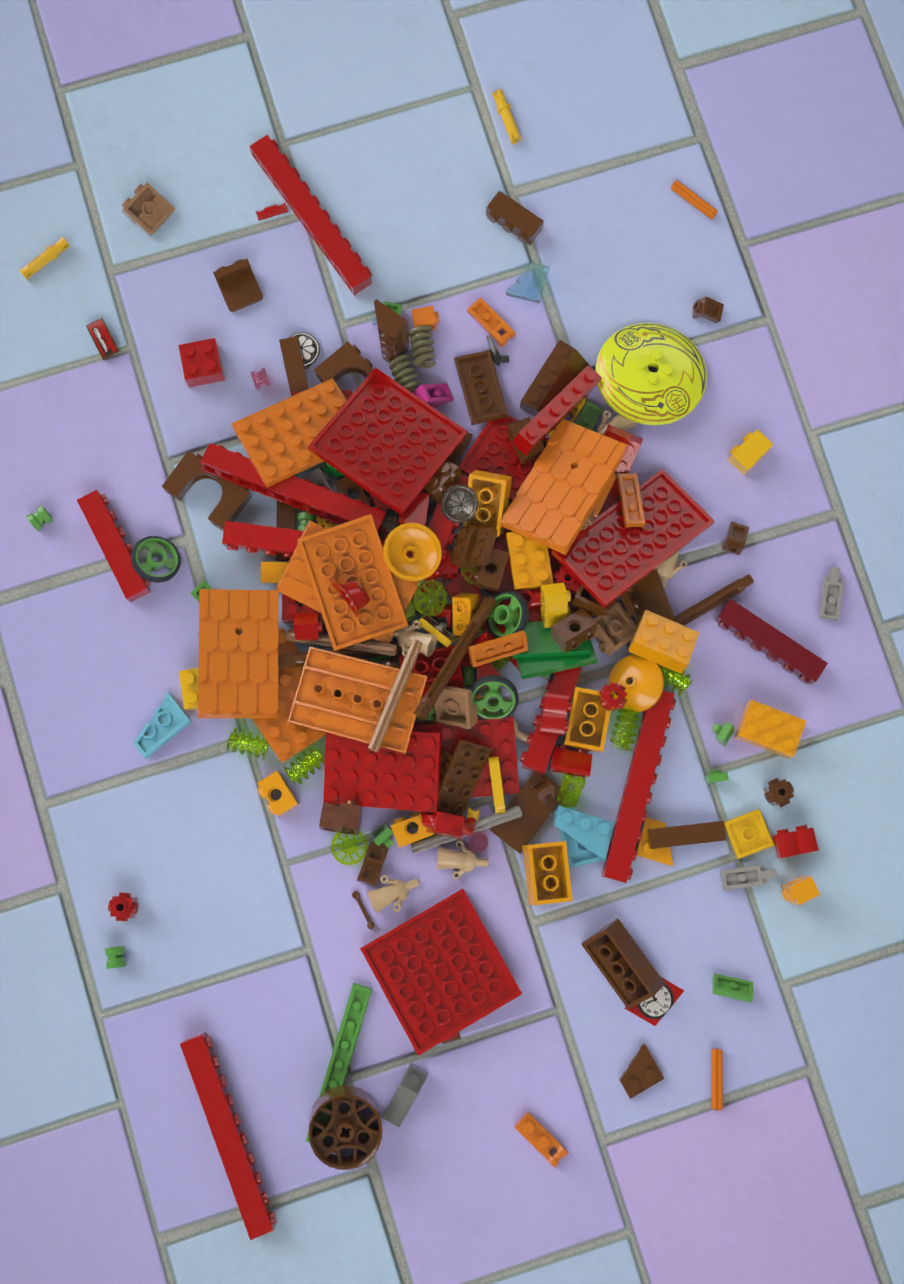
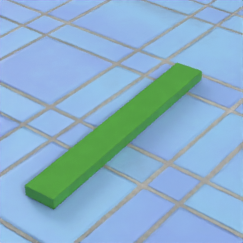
M353 983L319 1097L333 1087L344 1085L373 988ZM331 1101V1102L327 1103L326 1105L332 1107V1106H333V1103H332V1101ZM320 1110L316 1115V1118L323 1123H326L330 1117L329 1113ZM314 1124L312 1125L313 1132L320 1129ZM307 1135L306 1142L310 1143L309 1136ZM329 1135L323 1138L324 1142H327Z

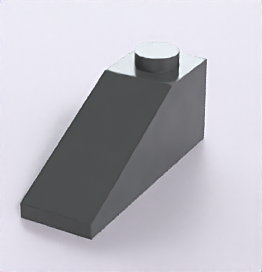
M410 1063L382 1116L383 1119L400 1127L428 1076L427 1071Z

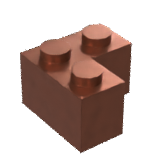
M346 801V803H341V806L339 804H323L319 828L324 831L359 836L363 815L362 808L354 801Z

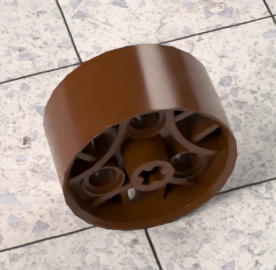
M342 1085L324 1092L316 1100L309 1115L308 1136L314 1154L322 1163L338 1170L355 1169L366 1164L379 1149L383 1131L379 1108L369 1093L358 1087ZM355 1099L361 1100L362 1102L356 1105ZM331 1101H332V1103H333V1106H332V1107L326 1105L327 1103H329V1102H331ZM345 1102L350 1105L347 1110L339 1109L341 1103ZM369 1106L374 1112L364 1120L358 1111ZM319 1110L330 1114L326 1123L316 1118ZM376 1118L378 1119V1126L371 1124ZM314 1124L320 1129L313 1132L312 1125ZM361 1132L369 1134L368 1138L364 1140L360 1139L358 1135ZM330 1135L334 1139L332 1142L326 1143L323 1141V1138ZM353 1148V1155L341 1156L340 1149Z

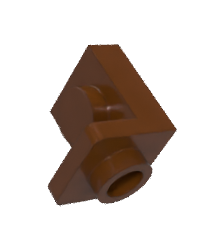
M707 296L694 303L692 318L703 317L718 323L721 321L724 304Z
M731 521L722 549L740 555L746 544L749 527Z

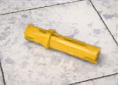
M495 90L497 94L493 92L492 97L497 105V113L502 118L511 144L518 143L517 139L521 141L522 137L510 111L511 106L507 103L503 90Z
M62 237L52 246H47L43 253L19 271L28 280L50 261L56 260L57 256L71 246Z

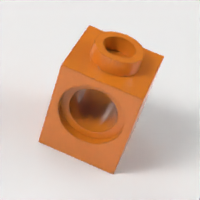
M433 306L411 309L414 328L431 326V331L437 330V323H440L438 311L434 312Z

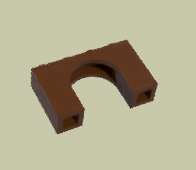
M347 341L318 365L314 372L315 376L323 383L332 378L337 382L341 377L349 373H358L367 378L374 369L372 368V363L360 355L361 352L358 347L351 345Z
M188 450L161 487L172 497L181 501L197 481L211 479L218 482L222 487V497L207 519L224 532L225 521L234 522L252 498L249 492L250 489L202 471L200 460L203 456L197 452L193 454Z

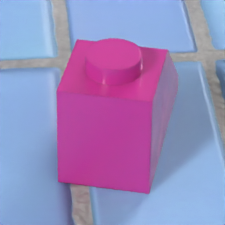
M447 383L422 384L412 392L433 408L454 400Z

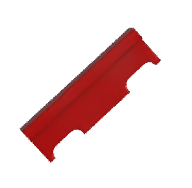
M284 202V204L279 206L273 205L264 208L262 211H256L258 221L287 213L288 210Z

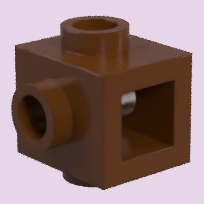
M775 778L768 782L769 786L763 788L765 799L772 806L779 805L783 807L791 803L789 799L795 797L792 793L794 792L793 786L786 779L779 780ZM779 789H780L781 792L783 793V796L779 795V793H778V790H779Z

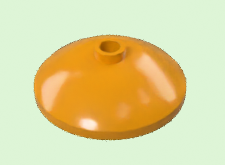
M405 523L389 533L384 543L383 556L387 567L395 576L402 580L414 582L424 580L436 571L441 561L442 551L437 536L429 528L418 523ZM407 552H411L413 557L409 558Z
M629 655L618 661L611 670L608 679V686L611 682L614 684L618 682L626 688L625 692L628 694L625 699L628 701L622 709L629 712H642L651 708L659 700L664 687V677L659 665L638 655ZM633 678V683L629 685V680ZM612 692L611 694H614L613 699H617L618 696Z

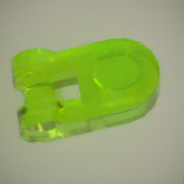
M568 773L564 775L558 795V803L561 807L569 809L570 807L574 806L575 808L577 806L581 791L586 783L584 777L578 776L576 778Z

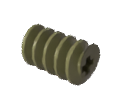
M419 326L409 332L410 344L412 345L411 351L413 352L412 358L414 359L413 365L415 367L431 368L436 365V361H431L436 358V355L430 354L435 351V348L429 347L434 344V341L428 340L433 337V334L427 333L432 330L431 326Z
M401 355L390 362L389 369L392 370L391 374L395 377L394 381L410 392H413L421 382L414 381L418 377L417 374H411L415 371V368H409L412 365V361H406L410 356Z

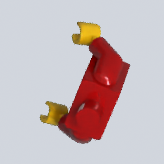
M469 807L467 820L462 816L442 812H421V822L427 828L426 832L463 840L464 835L470 836L473 834L476 822L479 819L480 809L472 811L471 807Z

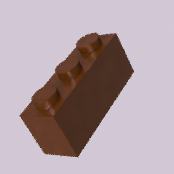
M498 191L486 207L487 218L491 222L501 225L507 233L517 236L518 240L522 243H527L531 246L543 230L544 220L501 191Z

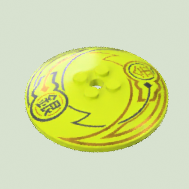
M640 323L617 331L604 343L596 361L595 371L602 377L597 386L606 403L619 415L639 424L665 425L676 422L695 409L705 392L707 371L700 351L681 332L661 324ZM654 366L658 371L655 373L650 372L648 367Z

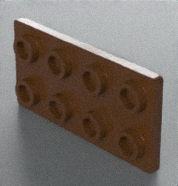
M657 568L621 595L628 616L634 617L637 625L645 610L676 622Z
M461 739L454 754L449 750L442 749L439 812L457 816L463 815L492 751L490 747Z

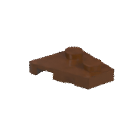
M645 1043L641 1044L636 1056L631 1060L627 1070L624 1071L619 1079L630 1099L665 1079Z

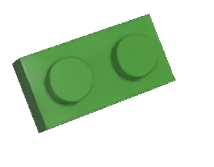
M714 973L712 977V994L752 1002L753 982Z

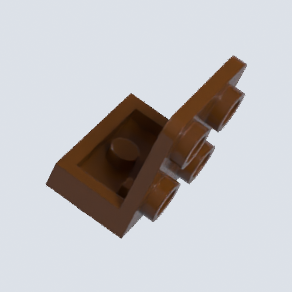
M248 258L237 260L234 264L220 267L213 272L230 312L238 311L263 300L262 292L255 279Z

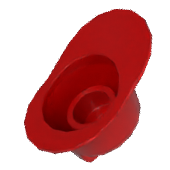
M330 578L334 589L346 601L354 615L359 617L358 611L370 602V597L361 584L352 581L340 585L335 579Z

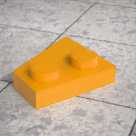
M647 817L643 825L641 841L637 846V856L673 866L670 847L649 849L647 829L666 827V823Z

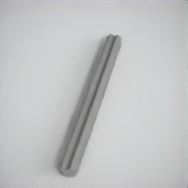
M520 806L509 808L504 813H495L478 819L473 834L522 817L523 813ZM436 834L412 843L411 849L414 854L457 840V838Z

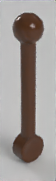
M357 891L353 892L352 897L356 899L368 923L367 927L373 929L375 923L370 920L359 898L360 893Z

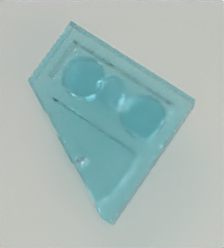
M531 263L526 268V271L517 278L512 287L507 289L506 295L541 303L550 267Z

